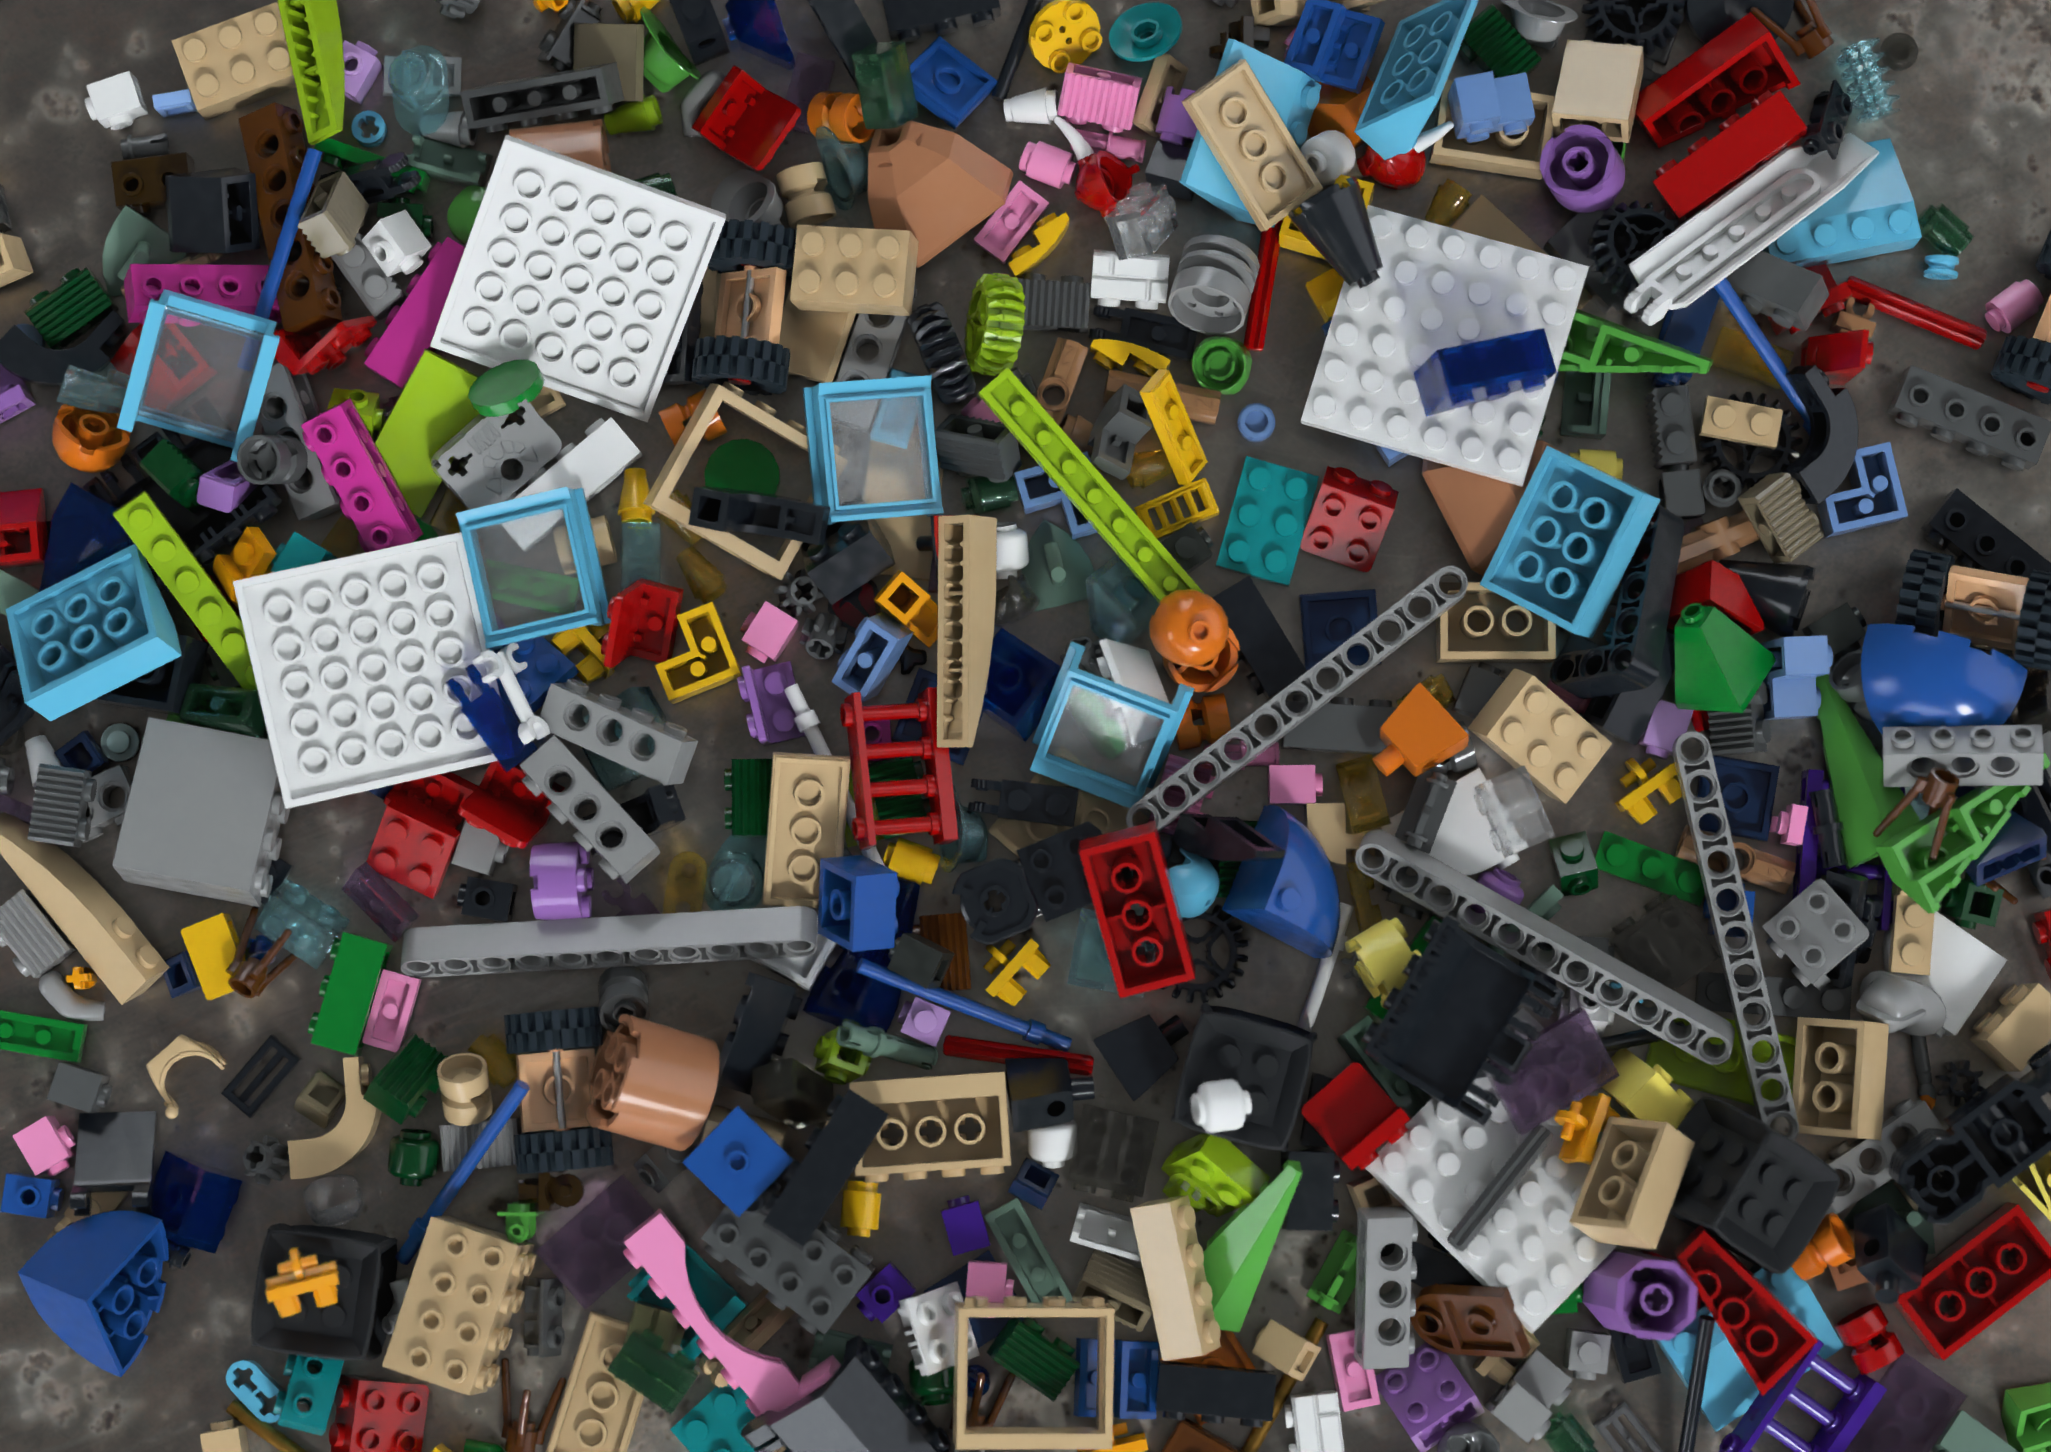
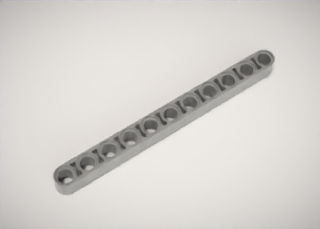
M1445 566L1439 569L1132 805L1126 815L1128 828L1134 827L1133 818L1137 812L1148 810L1155 816V823L1159 833L1177 819L1180 814L1185 813L1457 604L1465 596L1468 587V578L1465 572L1455 566ZM1445 576H1454L1459 580L1461 589L1453 595L1445 594L1439 587V581ZM1415 599L1425 600L1430 606V613L1424 618L1413 617L1408 610L1409 604ZM1388 622L1395 624L1400 631L1399 637L1393 642L1383 641L1378 635V628L1382 624ZM1354 646H1362L1368 651L1369 660L1363 665H1354L1347 658L1348 651ZM1325 669L1333 670L1339 677L1338 684L1332 689L1321 688L1316 681L1320 671ZM1293 693H1301L1308 700L1307 708L1300 713L1291 712L1286 706L1287 698ZM1269 716L1276 720L1278 724L1276 732L1271 736H1262L1257 733L1255 724L1259 718ZM1232 740H1240L1247 747L1245 756L1239 760H1232L1225 754V746ZM1209 763L1215 767L1216 776L1212 782L1203 784L1195 779L1194 771L1198 765ZM1177 786L1184 790L1186 797L1182 805L1170 807L1164 802V793L1170 787Z
M1689 731L1680 735L1674 741L1672 754L1757 1119L1769 1127L1774 1118L1785 1117L1789 1123V1131L1785 1136L1795 1140L1799 1133V1123L1710 743L1702 733ZM1685 739H1694L1700 744L1701 754L1696 760H1689L1683 756L1681 745ZM1695 776L1706 778L1710 784V791L1704 798L1694 796L1690 790L1691 780ZM1704 814L1714 815L1719 822V828L1712 836L1705 835L1700 831L1699 820ZM1714 851L1722 852L1727 858L1728 865L1722 873H1714L1708 867V857ZM1723 889L1731 890L1736 896L1735 907L1730 911L1721 910L1716 903V897ZM1734 926L1740 928L1745 934L1744 944L1738 949L1730 948L1725 941L1726 932ZM1743 964L1748 965L1754 972L1752 983L1746 987L1739 986L1734 979L1735 970ZM1752 1002L1759 1004L1763 1011L1761 1020L1754 1025L1748 1024L1743 1018L1744 1007ZM1760 1040L1767 1041L1771 1046V1056L1765 1062H1757L1752 1056L1753 1045ZM1774 1078L1779 1082L1780 1093L1775 1099L1766 1100L1762 1097L1761 1085L1765 1080Z
M1375 829L1363 836L1355 855V861L1359 870L1444 918L1446 915L1459 922V926L1705 1063L1719 1065L1730 1058L1735 1031L1732 1024L1726 1019L1423 851L1407 845L1406 842L1381 829ZM1367 848H1377L1384 856L1374 857L1368 852ZM1409 866L1416 870L1418 875H1406L1401 867ZM1435 886H1446L1452 893L1449 895L1441 894L1435 889ZM1469 905H1480L1486 912L1475 913L1469 908ZM1503 924H1515L1520 931H1507ZM1537 943H1549L1553 946L1554 950L1544 951L1537 946ZM1571 962H1583L1588 968L1585 970L1576 969L1571 965ZM1605 981H1618L1622 987L1613 989L1607 986ZM1639 1000H1652L1656 1006L1645 1007L1640 1004ZM1673 1019H1686L1690 1022V1025H1677ZM1718 1037L1724 1041V1044L1714 1045L1707 1039Z
M792 906L410 928L403 933L401 971L411 977L425 978L805 957L814 954L817 950V913L809 907Z

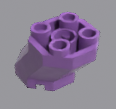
M1614 1249L1584 1280L1583 1303L1604 1328L1636 1335L1637 1338L1670 1341L1696 1319L1698 1286L1676 1260L1644 1254L1642 1251Z

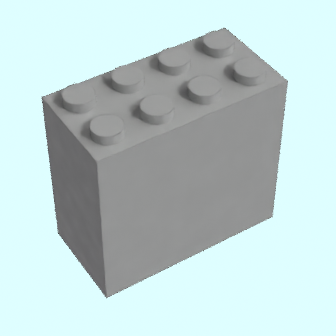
M148 717L112 866L124 881L261 907V898H268L272 889L273 875H269L272 860H278L281 851L282 839L277 838L280 824L287 823L290 808L285 809L269 740Z

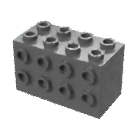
M776 1181L740 1217L726 1206L701 1239L708 1243L704 1250L721 1263L726 1259L731 1261L738 1267L735 1274L753 1287L758 1282L769 1292L765 1297L779 1309L784 1311L788 1306L800 1316L796 1321L807 1331L815 1335L819 1330L825 1335L875 1270L876 1266L870 1263L873 1257L857 1244L851 1248L840 1239L843 1233L826 1220L822 1224L819 1223L803 1250H800L763 1226V1221L767 1217L761 1213L763 1207L773 1192L779 1196L782 1194L779 1192L782 1186Z

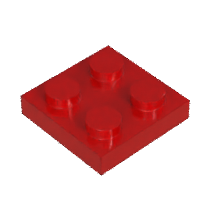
M391 800L386 806L365 867L434 899L439 893L461 832L395 800Z

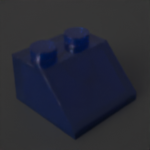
M1001 627L993 638L982 711L996 723L1026 742L1040 723L1061 666Z
M165 1151L153 1183V1212L148 1215L162 1220L167 1239L179 1245L216 1254L219 1243L224 1237L225 1227L233 1205L238 1200L242 1180L222 1170L173 1152Z

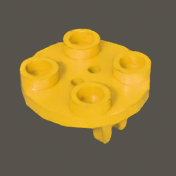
M1054 0L1046 4L1036 14L1029 29L1028 43L1032 55L1043 66L1052 69L1056 73H1064L1068 62L1082 64L1102 44L1100 23L1096 12L1082 0Z

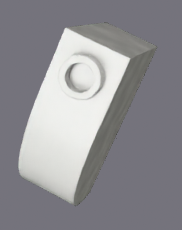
M1480 768L1455 781L1457 784L1428 855L1466 876L1482 872L1496 864L1502 870L1520 860L1517 852L1525 847ZM1404 811L1376 827L1395 836Z
M1936 911L1934 914L1930 975L1890 973L1920 982L1932 988L1941 997L1946 1007V1020L1943 1027L1934 1034L1941 1038L1944 1034L1947 1036H1956L2007 962V959ZM1892 923L1889 925V930L1884 932L1882 944L1883 964L1886 972L1889 971Z

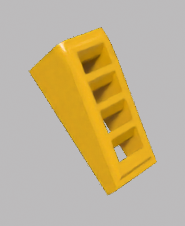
M1206 477L1134 507L1136 515L1157 539L1177 532L1190 522L1195 525L1219 515L1218 506ZM1197 491L1205 510L1200 512L1192 497V493ZM1184 497L1191 514L1187 518H1184L1177 499ZM1170 504L1177 522L1169 523L1162 505ZM1154 508L1163 527L1157 531L1148 512Z

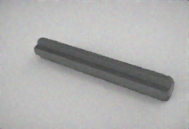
M1538 1124L1533 1128L1447 1237V1241L1455 1249L1462 1252L1469 1246L1551 1142L1553 1134L1545 1126Z

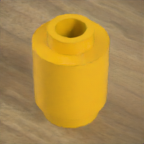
M899 837L896 844L889 842L883 863L888 865L889 869L897 872V877L919 885L922 882L931 885L941 856L933 853L932 848Z
M848 1181L847 1190H843L840 1227L847 1228L848 1236L870 1237V1230H878L881 1193H878V1183Z

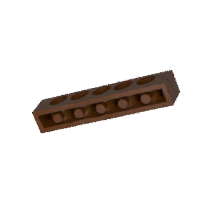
M276 102L239 118L249 170L256 174L257 207L269 263H271L307 152L302 135L303 123L297 110ZM312 184L306 206L315 188L314 184ZM298 228L277 292V300L284 330L309 336L343 321L340 308L341 297L336 290L332 272L334 265L331 257L321 258L320 253L315 251L316 247L311 246L312 241L306 240L307 235L302 234L303 229Z

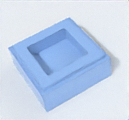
M189 89L152 95L154 109L163 117L197 112Z

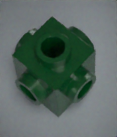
M1965 872L1964 879L1961 878L1962 880L1955 888H1951L1941 900V913L1954 917L1953 923L1961 927L1976 930L1977 923L1995 927L2004 889L1999 888L1998 891L1994 892L1984 884L1976 887L1968 873Z

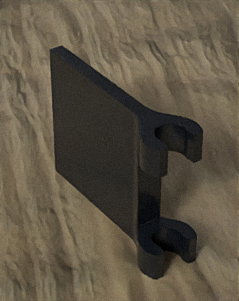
M156 1111L79 1113L75 1174L70 1194V1209H74L75 1216L91 1215L92 1192L133 1191L132 1207H136L137 1212L152 1214L153 1169L157 1128Z

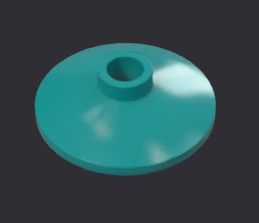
M1161 2L1139 4L1125 11L1113 23L1109 32L1110 46L1118 57L1127 61L1140 62L1154 59L1166 53L1176 44L1183 29L1182 19L1178 11L1171 5Z

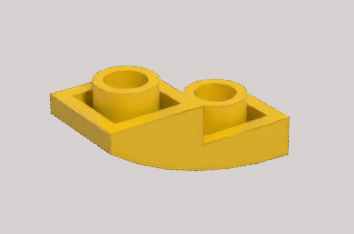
M1066 212L1058 217L1056 213H1051L1036 223L1038 228L1033 231V239L1037 246L1032 249L1030 244L1026 245L1011 255L1013 260L1008 262V271L1012 277L1022 279L1024 273L1032 272L1053 252L1069 227L1070 218Z
M1094 339L1090 345V352L1094 354L1093 361L1107 370H1112L1115 367L1122 371L1129 359L1135 362L1133 365L1134 369L1146 377H1152L1158 369L1168 370L1171 362L1170 359L1157 352L1124 341Z

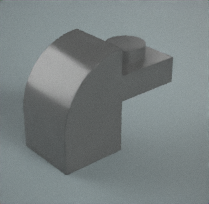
M1123 384L1103 407L1088 440V445L1093 447L1091 456L1093 466L1122 481L1131 473L1135 445L1152 428V421L1139 391Z

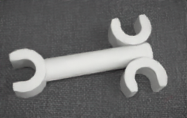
M511 643L498 653L489 650L484 651L473 659L474 665L483 663L487 666L489 674L481 678L483 683H491L497 678L500 679L521 722L518 726V736L525 745L534 739L540 740L550 734V729L542 718L534 715L515 675L526 669L528 664L527 662L518 663L513 659L512 652L517 650L519 646L516 643Z

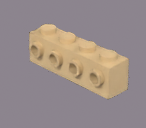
M1188 1195L1151 1200L1130 1208L1163 1361L1203 1356L1220 1348L1221 1331L1213 1312L1211 1302L1212 1289L1206 1280L1203 1266L1204 1252L1198 1243L1195 1229L1196 1216L1194 1209L1190 1206Z

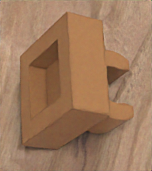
M1851 297L1844 304L1846 308L1833 317L1829 331L1841 333L1865 329L1869 330V340L1872 338L1877 324L1869 320L1874 314L1875 306L1869 304L1865 309L1864 315H1857L1853 311L1856 298Z

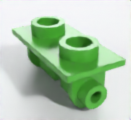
M512 1202L507 1204V1209L497 1212V1216H506L507 1238L511 1242L521 1243L535 1235L536 1216L545 1212H538V1209H535V1203Z
M1342 1229L1306 1294L1310 1299L1339 1315L1356 1286V1235Z

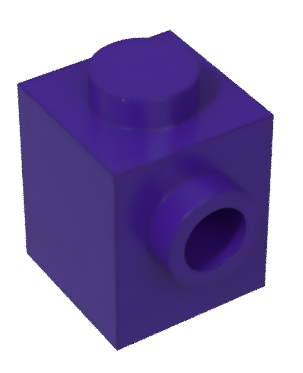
M890 1261L856 1294L860 1300L856 1306L871 1322L877 1318L883 1323L900 1307L899 1300L911 1297L917 1289Z

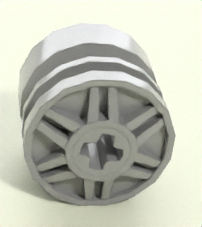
M1204 234L1190 239L1184 245L1177 275L1170 292L1167 304L1170 313L1179 323L1197 332L1208 335H1225L1236 332L1244 324L1251 294L1253 293L1260 268L1256 254L1248 246L1236 239L1222 235Z

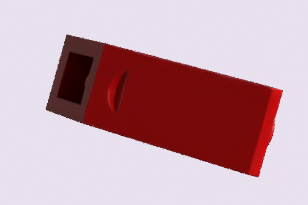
M1862 329L1808 337L1802 343L1799 366L1816 365L1817 368L1826 374L1829 384L1845 385L1864 370L1866 364H1871L1874 343L1868 341L1869 330Z

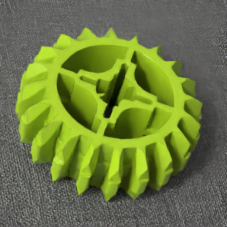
M1002 273L983 274L976 282V287L972 290V298L969 301V309L966 314L964 342L966 344L965 354L967 362L974 372H979L982 375L997 376L1007 367L1011 370L1014 362L1018 359V350L1021 348V339L1024 335L1023 326L1025 323L1024 312L1026 307L1024 305L1025 295L1023 287L1017 277H1011L1009 274Z

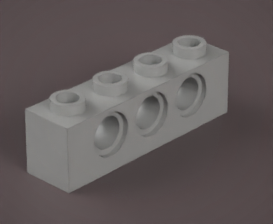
M914 285L913 305L918 294L916 285ZM859 313L858 317L855 316L848 336L851 339L847 351L842 353L836 371L839 374L836 382L853 379L888 378L908 323V316L891 315L889 321L883 325L872 323L869 319L870 314ZM871 343L878 347L879 352L876 358L871 361H864L858 357V349L863 344ZM881 399L830 403L831 422L870 434Z
M278 363L272 366L259 412L263 425L262 434L292 435L294 437L297 435L298 439L305 446L308 454V465L305 473L299 480L291 484H285L289 495V506L297 516L298 521L318 520L341 509L339 504L340 496L335 487L330 486L324 479L321 472V461L316 452L308 449L302 436L304 430L301 424L320 414V410L306 373L293 376L286 366ZM251 377L245 379L248 388L251 381ZM283 400L286 405V410L284 414L282 413L281 409ZM309 471L312 473L311 485L308 482Z
M567 679L566 683H551L539 716L547 723L550 733L665 785L683 784L698 744V740L686 735L687 729L673 723L666 722L665 725L653 721L655 715L643 709L633 708L631 711L620 706L622 700L605 693H600L599 696L589 692V686L581 681ZM584 707L588 709L590 715L587 724L582 718ZM617 721L622 726L620 738L616 736L614 730ZM649 736L655 741L653 753L647 747Z
M2042 725L1883 727V787H1913L1918 776L1927 777L1933 767L1944 768L1955 774L1960 780L1958 786L2043 785L2044 749Z
M555 735L519 765L526 775L521 780L536 797L541 793L545 795L551 802L547 807L550 813L561 824L568 820L577 830L572 835L586 852L593 848L603 858L598 864L612 880L619 876L627 884L660 854L657 845ZM562 776L571 778L572 782L568 790L564 792L552 790V785L557 778ZM585 804L597 806L595 816L589 820L578 818V811ZM616 831L623 834L622 842L617 847L607 848L603 845V840L608 833Z
M1909 1098L1892 1108L1893 1116L1882 1123L1881 1140L1859 1138L1851 1144L1845 1140L1827 1152L1830 1158L1824 1162L1832 1169H1839L1843 1173L1844 1184L1837 1190L1826 1215L1832 1212L1838 1215L1892 1179L1889 1175V1164L1893 1152L1898 1148L1893 1145L1891 1135L1896 1128L1903 1127L1906 1130L1908 1141L1925 1129H1943L1925 1101L1916 1100L1913 1102ZM1871 1148L1876 1154V1162L1872 1168L1865 1170L1859 1162V1156L1864 1149Z
M1403 1206L1358 1208L1354 1358L1363 1369L1409 1367V1354H1413L1415 1350L1414 1334L1410 1331V1317H1414L1416 1313V1301L1414 1294L1411 1293V1279H1416L1417 1275L1416 1259L1412 1256V1242L1417 1241L1418 1226L1416 1219ZM1389 1243H1395L1394 1251L1388 1256L1381 1257L1383 1247ZM1394 1281V1286L1390 1292L1380 1294V1288L1385 1282ZM1393 1318V1324L1388 1330L1379 1331V1326L1384 1320Z

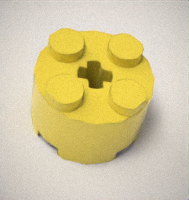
M1397 917L1390 921L1385 918L1345 942L1346 951L1349 954L1355 951L1359 959L1354 968L1366 988L1374 998L1382 995L1381 1006L1393 987L1401 990L1409 978L1402 972L1413 954L1416 953L1420 957L1422 956L1417 949L1413 952L1410 950L1404 940L1408 937V934Z

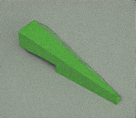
M1577 309L1558 371L1707 374L1713 360Z
M1827 674L1816 677V686L1819 687L1821 692V706L1818 709L1817 720H1820L1824 738L1822 746L1830 788L1834 789L1833 794L1839 822H1843L1844 830L1840 832L1846 854L1847 865L1845 866L1847 870H1850L1878 857L1879 854L1875 848L1876 846L1919 822L1920 819L1911 804H1909L1879 837L1873 835V831L1905 795L1900 787H1883V760L1845 700L1831 686L1829 675Z
M2044 752L2043 769H2047L2051 763ZM2030 785L1979 786L1956 799L1949 814L1936 860H1931L1929 855L1941 809L1876 846L1875 848L1891 880L1927 913L1938 911L1941 907L1940 901L1951 888H1955L1962 880L1960 875L1972 860L1979 858L2011 816L2010 810L2020 798L2026 797L2032 789Z
M1287 1160L1283 1164L1284 1170L1271 1183L1266 1181L1259 1188L1260 1195L1249 1206L1243 1204L1207 1241V1248L1203 1251V1266L1206 1280L1212 1289L1211 1302L1215 1320L1218 1322L1220 1330L1238 1333L1241 1330L1302 1175L1299 1161Z
M2051 1382L2005 1390L2001 1419L2008 1444L2019 1452H2051Z

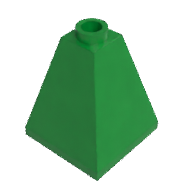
M1700 603L1689 604L1683 608L1681 617L1675 625V704L1678 709L1743 713L1776 662L1774 654L1717 608L1702 606Z

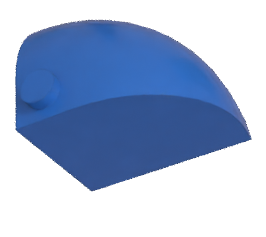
M1868 624L1861 655L1862 688L1870 716L1882 735L1883 727L2003 725L2016 707L2024 688L2028 670L2003 653L1991 649L1989 654L1982 650L1969 647L1971 639L1939 631L1938 636L1933 637L1924 633L1914 632L1915 626Z
M1265 805L1255 830L1285 850L1284 857L1271 861H1242L1222 910L1313 958H1328L1332 956L1340 924L1339 890L1331 863L1321 844L1303 823L1279 806Z
M119 1210L95 1214L78 1220L56 1233L18 1271V1275L39 1315L63 1342L97 1367L122 1377L137 1358L149 1337L143 1333L149 1323L152 1312L159 1313L167 1284V1282L161 1280L163 1261L169 1260L166 1231L161 1219L142 1212Z

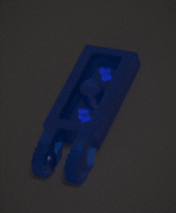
M471 664L465 670L468 678L482 693L481 696L470 702L464 693L463 687L454 678L449 679L445 684L461 705V712L503 770L508 772L533 754L538 748L533 741L525 745L518 736V726L520 723L493 687L490 688L488 683H483L481 679L483 676Z

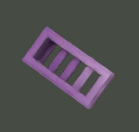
M229 460L200 476L197 502L200 505L229 513L236 509L259 484L247 481L240 474L237 462Z

